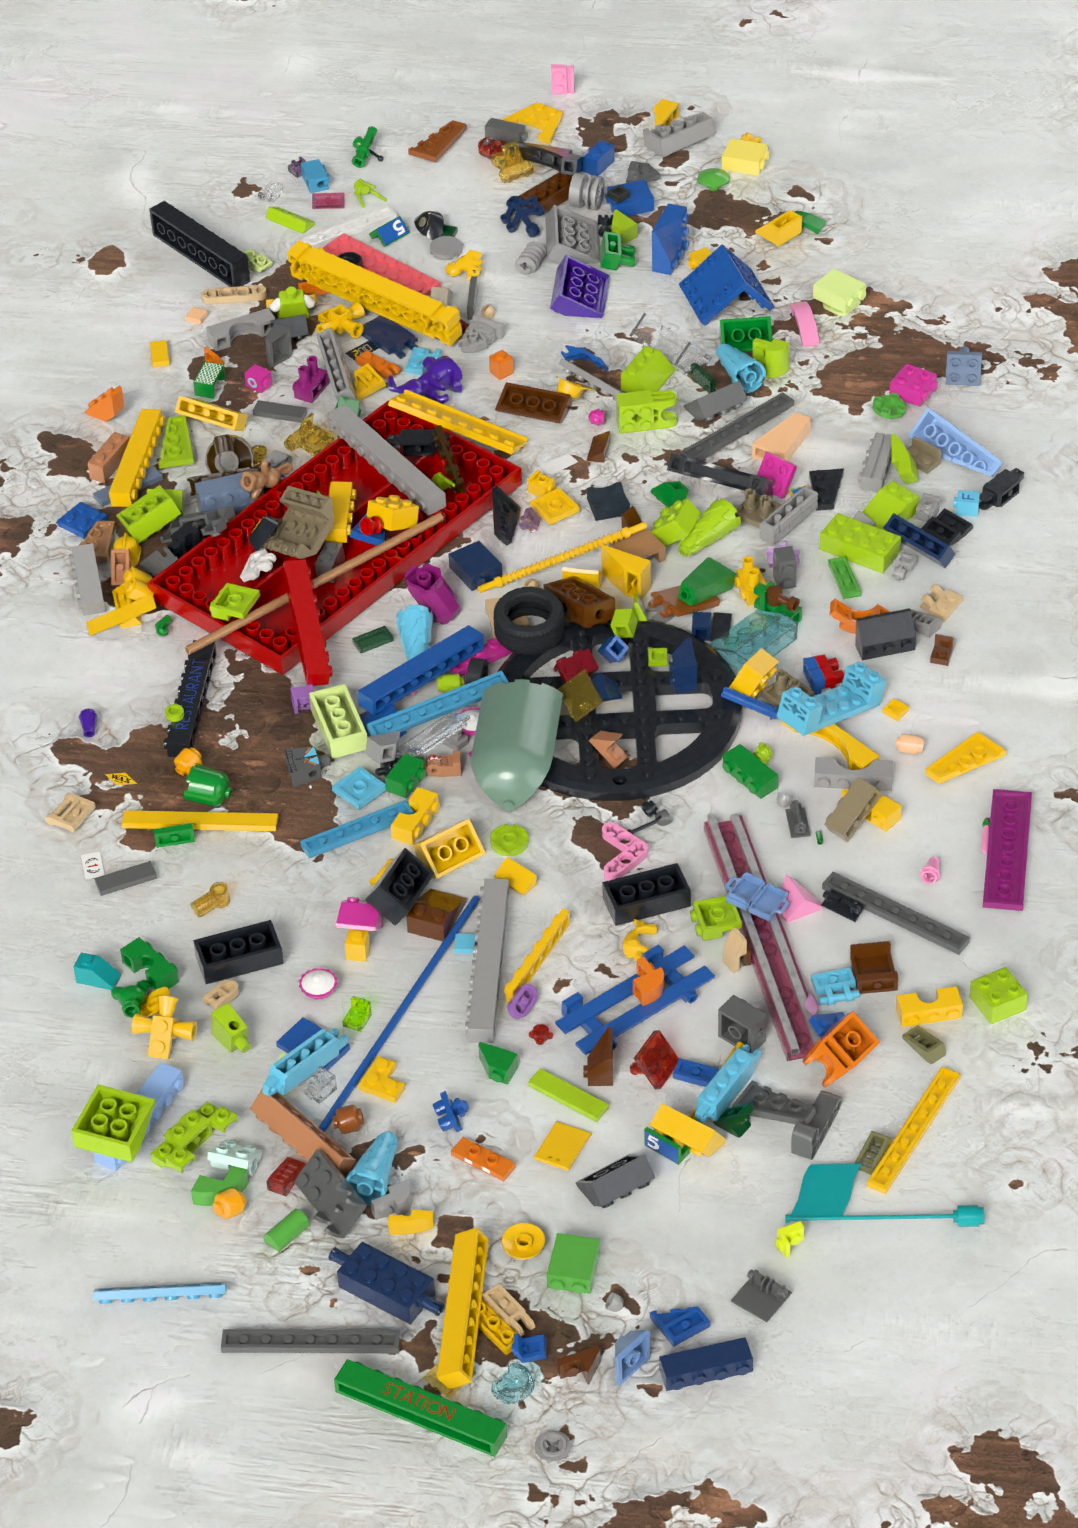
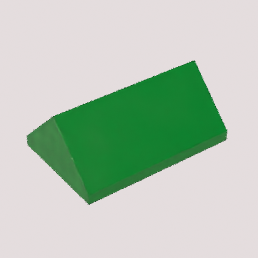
M771 316L720 320V344H729L741 352H753V341L755 338L772 342Z

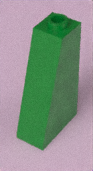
M707 557L681 582L678 598L693 606L733 589L737 573L714 559Z

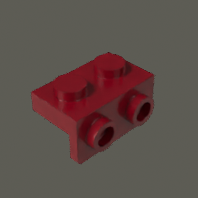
M582 649L577 650L572 654L573 656L569 658L565 656L556 661L553 670L554 672H559L565 685L598 671L599 666L589 649L584 651Z

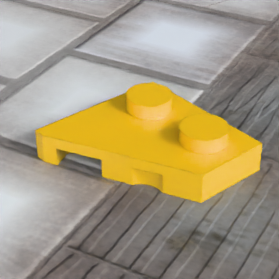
M368 363L354 371V383L358 401L386 386L385 381Z

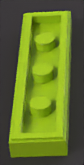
M541 1068L528 1081L529 1087L595 1122L609 1109V1104Z

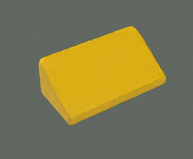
M509 857L503 861L494 875L496 879H509V887L523 896L537 885L536 875Z

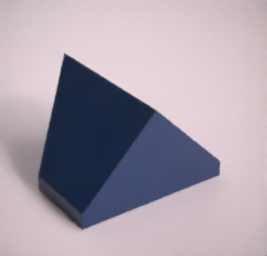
M598 673L581 689L585 705L622 699L618 683L601 673Z

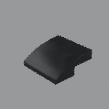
M944 508L936 518L932 516L921 529L951 546L965 537L973 529V525Z

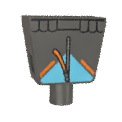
M313 746L284 749L285 761L293 787L320 779L322 777L321 767L331 766L329 754L318 756L316 748Z

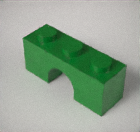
M138 937L120 949L122 963L131 971L136 973L141 969L148 968L145 970L146 980L149 981L150 987L153 990L161 987L170 989L179 982L178 969L175 964L169 963L162 953L156 952L149 942H145Z

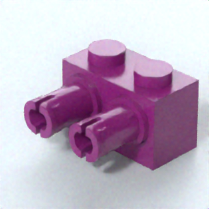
M312 355L307 358V366L302 365L298 368L299 379L294 382L292 387L295 399L313 403L329 385L327 370L318 368L317 357Z

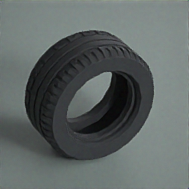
M538 587L516 588L503 595L494 607L493 619L496 639L504 648L520 655L541 654L556 646L563 637L564 608L560 600L548 590ZM530 615L542 617L546 620L544 623L536 626H521L512 622L516 618Z

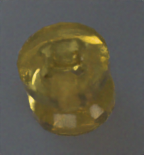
M263 445L252 446L255 454V465L261 464L262 460L267 457V449Z

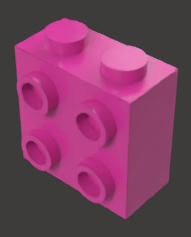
M906 364L890 382V393H897L903 401L920 407L924 401L928 400L930 394L936 391L938 387L937 374Z

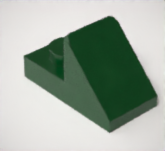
M750 1103L729 1107L713 1123L717 1127L740 1138L751 1126L748 1119L750 1118L749 1114L754 1108Z

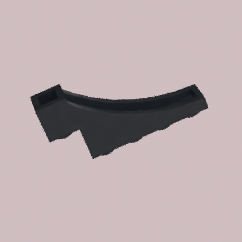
M510 141V158L542 164L562 174L574 175L581 172L583 156L573 155L572 149Z

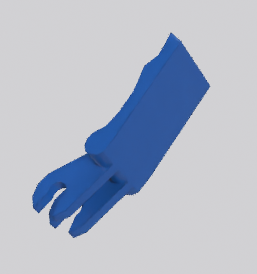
M566 345L565 347L569 352L561 351L562 356L567 361L577 359L588 360L596 364L599 369L608 371V367L603 360L581 347Z

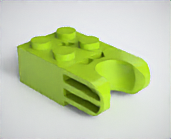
M644 390L616 394V421L619 433L641 432L676 426L678 422L677 415L673 411H664L666 408L676 405V392L673 390L655 392Z

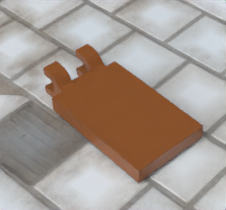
M680 586L651 592L650 596L654 600L648 603L651 608H656L659 605L664 606L666 609L660 611V615L663 618H667L673 614L680 617L717 607L720 604V599L715 596L690 606L678 598Z

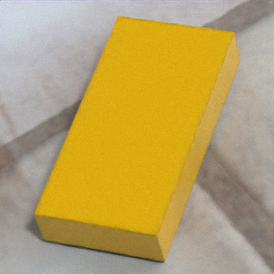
M166 340L150 342L153 367L170 365Z

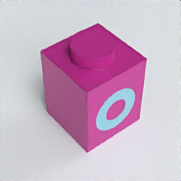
M255 364L244 373L246 386L259 393H263L272 385L271 371Z

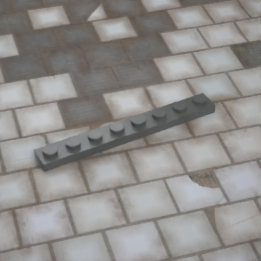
M782 392L680 452V456L701 461L794 406V399Z
M832 872L822 883L823 890L829 891L833 889L865 905V910L958 955L970 943L969 936L835 872Z
M223 1329L221 1352L399 1354L400 1330Z

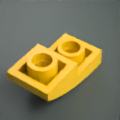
M412 1209L411 1216L389 1214V1235L415 1234L434 1228L433 1211Z

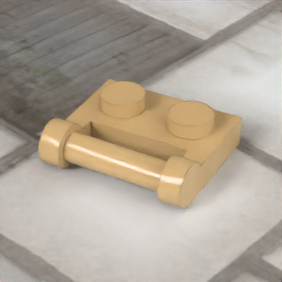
M69 792L64 796L61 804L45 817V821L51 826L55 824L74 832L96 808L95 802Z

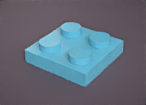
M359 766L332 786V791L360 810L385 792L386 784Z

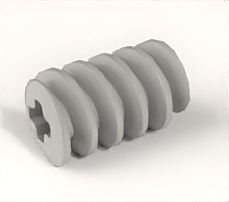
M537 241L527 244L515 262V266L520 273L526 275L535 271L546 255L547 251L544 245Z

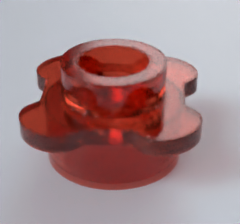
M538 1024L529 1032V1037L533 1038L537 1045H543L548 1039L553 1038V1033L549 1032V1028L546 1025Z

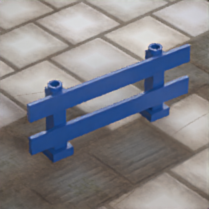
M658 944L643 953V956L648 963L651 962L655 970L662 967L664 971V981L669 987L663 990L660 998L645 1006L639 1004L604 1026L595 1018L597 1015L633 995V979L639 977L636 973L584 1005L583 996L579 992L563 1000L562 1015L564 1017L555 1021V1024L564 1034L571 1032L579 1026L589 1034L575 1043L585 1056L592 1051L608 1027H612L613 1050H615L617 1047L616 1037L679 999L690 1004L695 1002L698 998L696 989L714 979L715 975L704 965L688 976L683 977L676 968L693 959L695 955L684 945L663 957L664 949Z

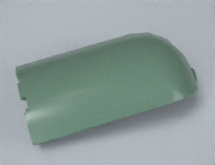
M515 679V682L496 683L483 691L471 754V767L476 781L484 793L507 812L514 811L534 794L542 784L551 766L563 693L544 683L539 685L529 683L530 680Z

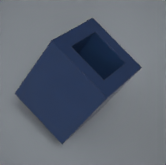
M693 612L692 634L703 641H710L711 612Z

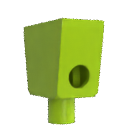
M229 1002L211 1012V1034L229 1052H234L237 1049L242 1053L249 1051L252 1045L248 1041V1028Z

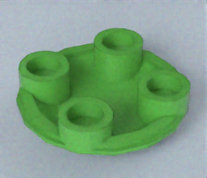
M719 168L705 169L698 174L697 178L698 184L709 187L711 191L718 190L719 187L728 184L730 181L729 174Z
M890 393L881 397L876 396L873 400L872 407L874 412L883 418L895 419L906 413V403L899 398L897 393Z

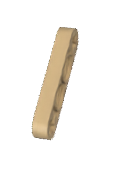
M262 285L206 289L202 292V301L208 305L261 301L267 297L266 288Z

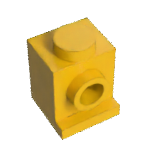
M537 469L528 478V493L540 497L556 489L555 479L541 474V470Z

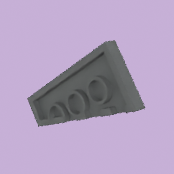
M753 1080L732 1105L733 1107L750 1103L754 1108L749 1114L750 1116L790 1124L800 1122L808 1125L816 1115L815 1107L797 1099L790 1100L787 1098V1095L781 1092L776 1094L767 1086L762 1088Z

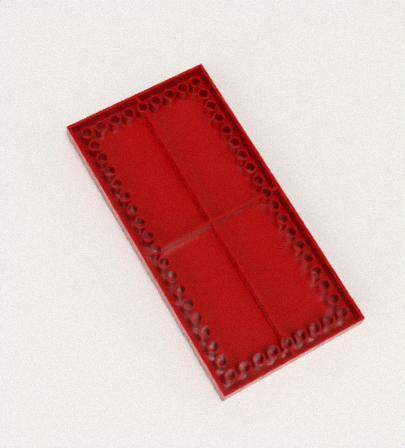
M389 400L363 419L366 424L386 441L388 435L400 434L401 429H434V427L439 426L388 406ZM442 427L443 431L450 436L448 440L450 443L449 450L453 453L454 465L457 464L459 468L460 478H463L464 493L456 494L448 487L443 491L446 498L445 508L429 516L419 509L423 515V521L441 513L444 518L442 522L337 577L335 583L327 582L314 589L313 595L316 594L317 596L316 609L319 608L320 610L319 623L323 624L322 637L328 640L405 578L404 574L412 566L418 565L419 567L492 509V488L498 486L509 495L522 485L521 467ZM339 437L229 520L230 522L226 523L227 528L222 530L220 535L214 537L209 535L147 582L148 588L154 593L153 598L156 603L208 633H212L239 619L231 617L229 621L212 617L210 612L211 602L215 600L219 591L223 589L226 583L259 590L260 597L248 612L250 613L287 593L283 577L284 561L306 559L307 567L311 568L310 581L317 577L315 563L322 547L316 555L302 559L271 551L269 548L265 549L268 553L276 555L277 559L272 563V569L268 572L260 571V576L255 580L243 582L240 578L251 553L256 552L249 542V535L263 516L269 515L275 518H283L288 508L279 500L288 486L313 493L319 491L321 495L329 497L331 482H352L353 489H356V500H353L355 510L351 512L353 513V523H350L351 530L367 513L369 500H375L376 497L388 498L389 495H397L402 500L409 499L393 483H390L383 474H380L373 465H370L363 456H360L354 448H351L344 439ZM438 451L433 456H404L431 481L438 472H441L446 478L451 480L450 475L447 476L445 473L444 465L446 464L444 459H440ZM385 529V541L407 529L394 531ZM348 535L347 543H343L344 563L377 545L351 538ZM289 603L221 638L222 641L281 675H284L301 661Z

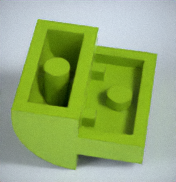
M759 338L754 339L753 358L764 366L766 371L765 377L777 378L789 371V342L775 338L772 342Z

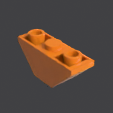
M120 385L115 389L111 387L105 393L93 399L88 404L89 408L85 413L105 422L113 418L125 407L122 387Z

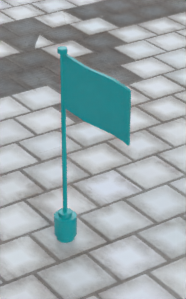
M810 1164L803 1176L795 1207L791 1215L785 1214L786 1223H790V1221L953 1218V1223H957L958 1227H979L980 1224H984V1207H978V1205H957V1210H953V1214L843 1216L851 1198L855 1177L862 1164Z

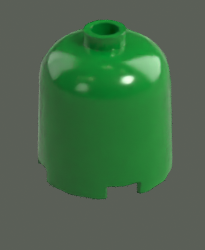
M198 763L191 767L186 779L189 786L188 791L184 790L185 800L217 807L222 805L226 798H230L232 788L230 787L229 777L224 772Z

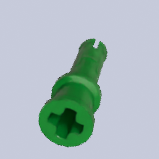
M368 127L361 146L356 149V155L352 158V164L358 168L365 166V160L370 155L369 149L378 132L375 127Z

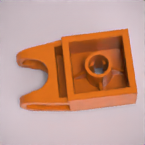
M851 1011L836 1022L814 1044L802 1062L806 1066L812 1061H819L825 1066L826 1076L821 1083L825 1088L853 1069L880 1041L855 1012Z

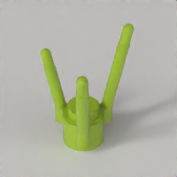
M361 178L354 183V189L356 190L354 194L363 208L365 205L360 195H366L369 192L381 200L387 201L386 198L373 190L376 189V186Z
M438 472L432 478V482L442 491L448 487L451 489L450 485L455 487V483L446 478L441 472Z

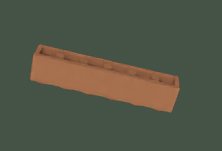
M262 1088L250 1108L256 1114L255 1117L259 1121L266 1123L270 1131L279 1134L285 1144L294 1147L296 1153L308 1161L316 1149L323 1150L346 1178L356 1160L278 1092L268 1097L262 1093Z

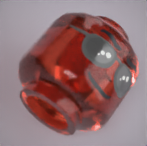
M487 136L478 143L479 154L490 160L498 158L502 152L501 143Z

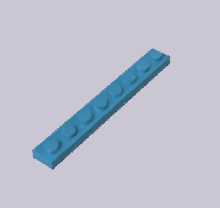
M499 671L370 722L366 728L371 736L394 731L401 733L481 701L485 689L499 682H509L503 672Z

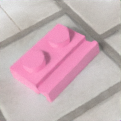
M551 64L552 94H574V65Z

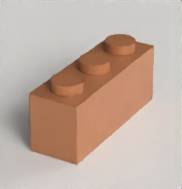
M114 432L88 461L90 479L106 483L120 465L129 442V436Z

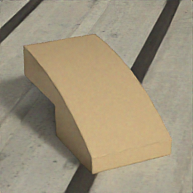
M736 927L731 930L722 955V961L732 973L740 970V956L747 954V940Z

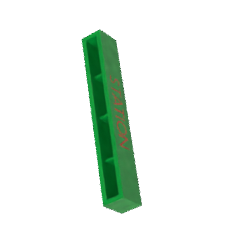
M347 1359L334 1378L336 1393L490 1456L496 1457L507 1438V1423H504L502 1420L484 1415L479 1410L469 1409L459 1402L447 1400L439 1394L427 1392L421 1387L405 1383L399 1378L385 1375L380 1370H373L360 1362H353Z

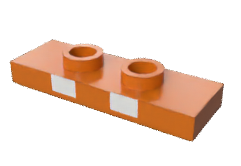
M464 1137L451 1150V1156L503 1182L516 1168L515 1162Z

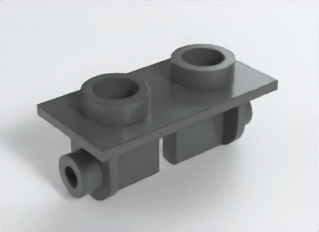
M798 800L792 801L790 809H785L791 838L810 837L805 807L802 808Z

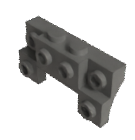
M227 506L178 516L174 521H171L167 532L160 537L161 542L171 543V535L185 523L198 529L200 535L210 534L211 537L220 535L221 531L227 528L226 523L230 522L229 519L235 516L233 507Z

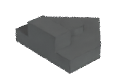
M630 162L626 183L645 180L647 184L649 181L661 179V174L649 163Z

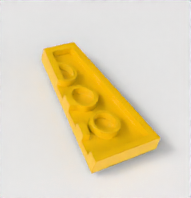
M977 731L925 769V775L940 784L1006 756V750Z

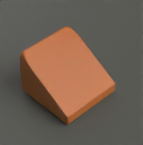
M204 347L206 362L225 364L217 354Z

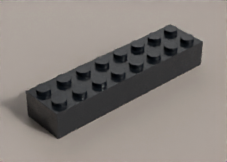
M162 201L149 208L153 236L229 287H240L250 282L249 259L245 253L166 201Z

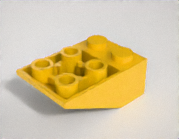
M603 544L601 545L603 575L625 596L634 599V594L638 593L642 600L651 589V561Z

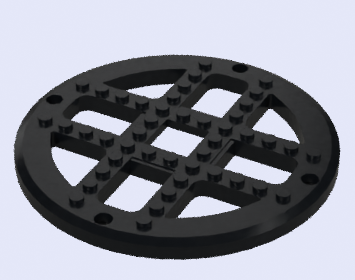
M650 619L638 621L632 638H620L629 647L630 671L600 672L618 683L621 692L632 691L634 712L596 714L595 703L585 705L581 689L598 673H591L566 685L561 676L530 678L544 664L568 651H573L574 653L580 649L583 651L589 649L592 653L594 646L603 644L608 637L614 636L611 628L612 620L604 624H595L591 628H584L576 622L564 624L563 637L552 649L537 655L512 653L504 661L497 672L502 671L509 683L515 682V679L530 680L529 683L539 685L544 683L562 692V700H572L573 715L559 716L556 740L573 739L578 743L580 765L576 766L553 756L550 769L540 785L571 797L598 801H626L653 797L678 789L698 779L712 769L723 758V754L730 749L740 727L742 705L721 697L723 688H729L736 678L729 664L720 653L699 637L663 622ZM687 638H691L697 662V691L675 694L673 686L669 685L668 675L672 674L669 671H653L649 667L648 647L667 648V653L671 655ZM707 694L712 699V705L705 709L657 711L655 696ZM600 731L623 734L620 739H635L637 765L629 769L602 768L599 764L598 750L589 740ZM700 733L689 746L677 754L657 762L655 739L658 736Z

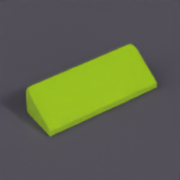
M268 207L266 219L304 234L315 225L314 221L283 208Z

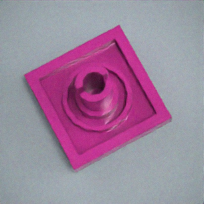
M766 452L757 476L774 480L771 493L781 499H785L797 465L771 452Z

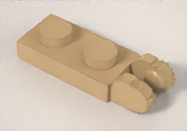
M500 1283L482 1294V1299L521 1337L524 1335V1331L517 1323L520 1319L529 1330L535 1328V1324L526 1313V1310Z

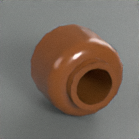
M354 1104L337 1108L336 1116L332 1117L334 1128H339L342 1134L357 1132L361 1129V1125L364 1124L362 1110Z

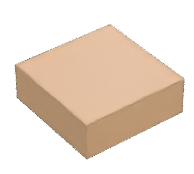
M192 307L185 316V319L188 322L201 325L208 316V310Z

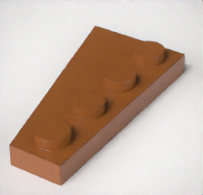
M452 120L441 127L438 133L429 135V139L426 141L421 140L417 143L418 146L409 148L408 154L431 162H437L467 130V125Z

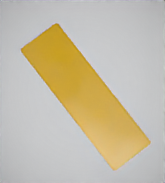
M151 594L87 621L89 635L92 636L156 609L153 595Z

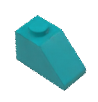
M81 952L73 966L76 983L112 990L121 978V973L97 955Z

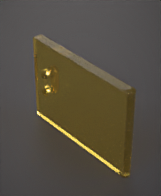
M586 669L557 689L563 693L562 699L575 722L603 703Z

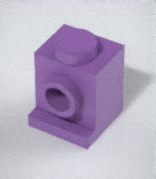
M313 684L290 688L294 713L299 714V710L311 709L309 693L314 692Z

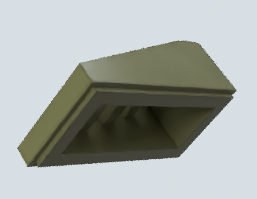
M918 1025L902 1035V1039L930 1064L935 1063L946 1055L944 1043Z
M871 1131L854 1163L861 1164L866 1162L871 1164V1167L868 1168L862 1165L859 1169L860 1171L870 1175L873 1173L892 1144L891 1138ZM874 1144L881 1145V1148L874 1146ZM870 1150H875L878 1154L872 1153ZM868 1155V1156L873 1157V1158H875V1159H874V1161H872V1160L866 1158V1156Z

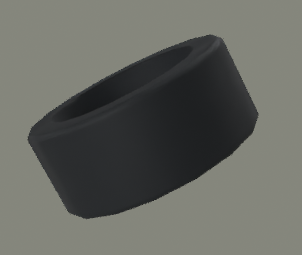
M470 659L466 674V684L488 676L489 668L486 659Z

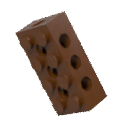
M572 576L544 584V589L554 594L562 603L564 616L580 624L582 627L591 628L595 624H604L613 619L615 598L583 580Z

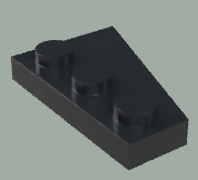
M844 468L809 471L811 489L818 493V508L816 511L834 509L844 475Z
M495 486L492 488L494 535L507 546L512 542L521 507L503 490Z

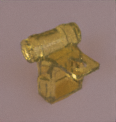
M517 141L504 144L503 151L492 155V164L500 169L499 177L503 183H511L513 180L529 177V175L534 173L532 163L524 161L521 156Z
M311 413L302 420L300 428L287 437L284 441V446L289 451H294L300 447L315 456L334 442L335 438L324 428L321 429L313 424L314 414Z

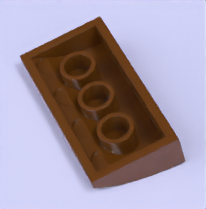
M558 172L522 193L519 197L524 200H528L532 196L537 197L538 205H542L546 213L552 209L553 205L558 206L569 199V188L573 175Z
M506 382L495 411L561 424L570 410L572 399L570 394Z

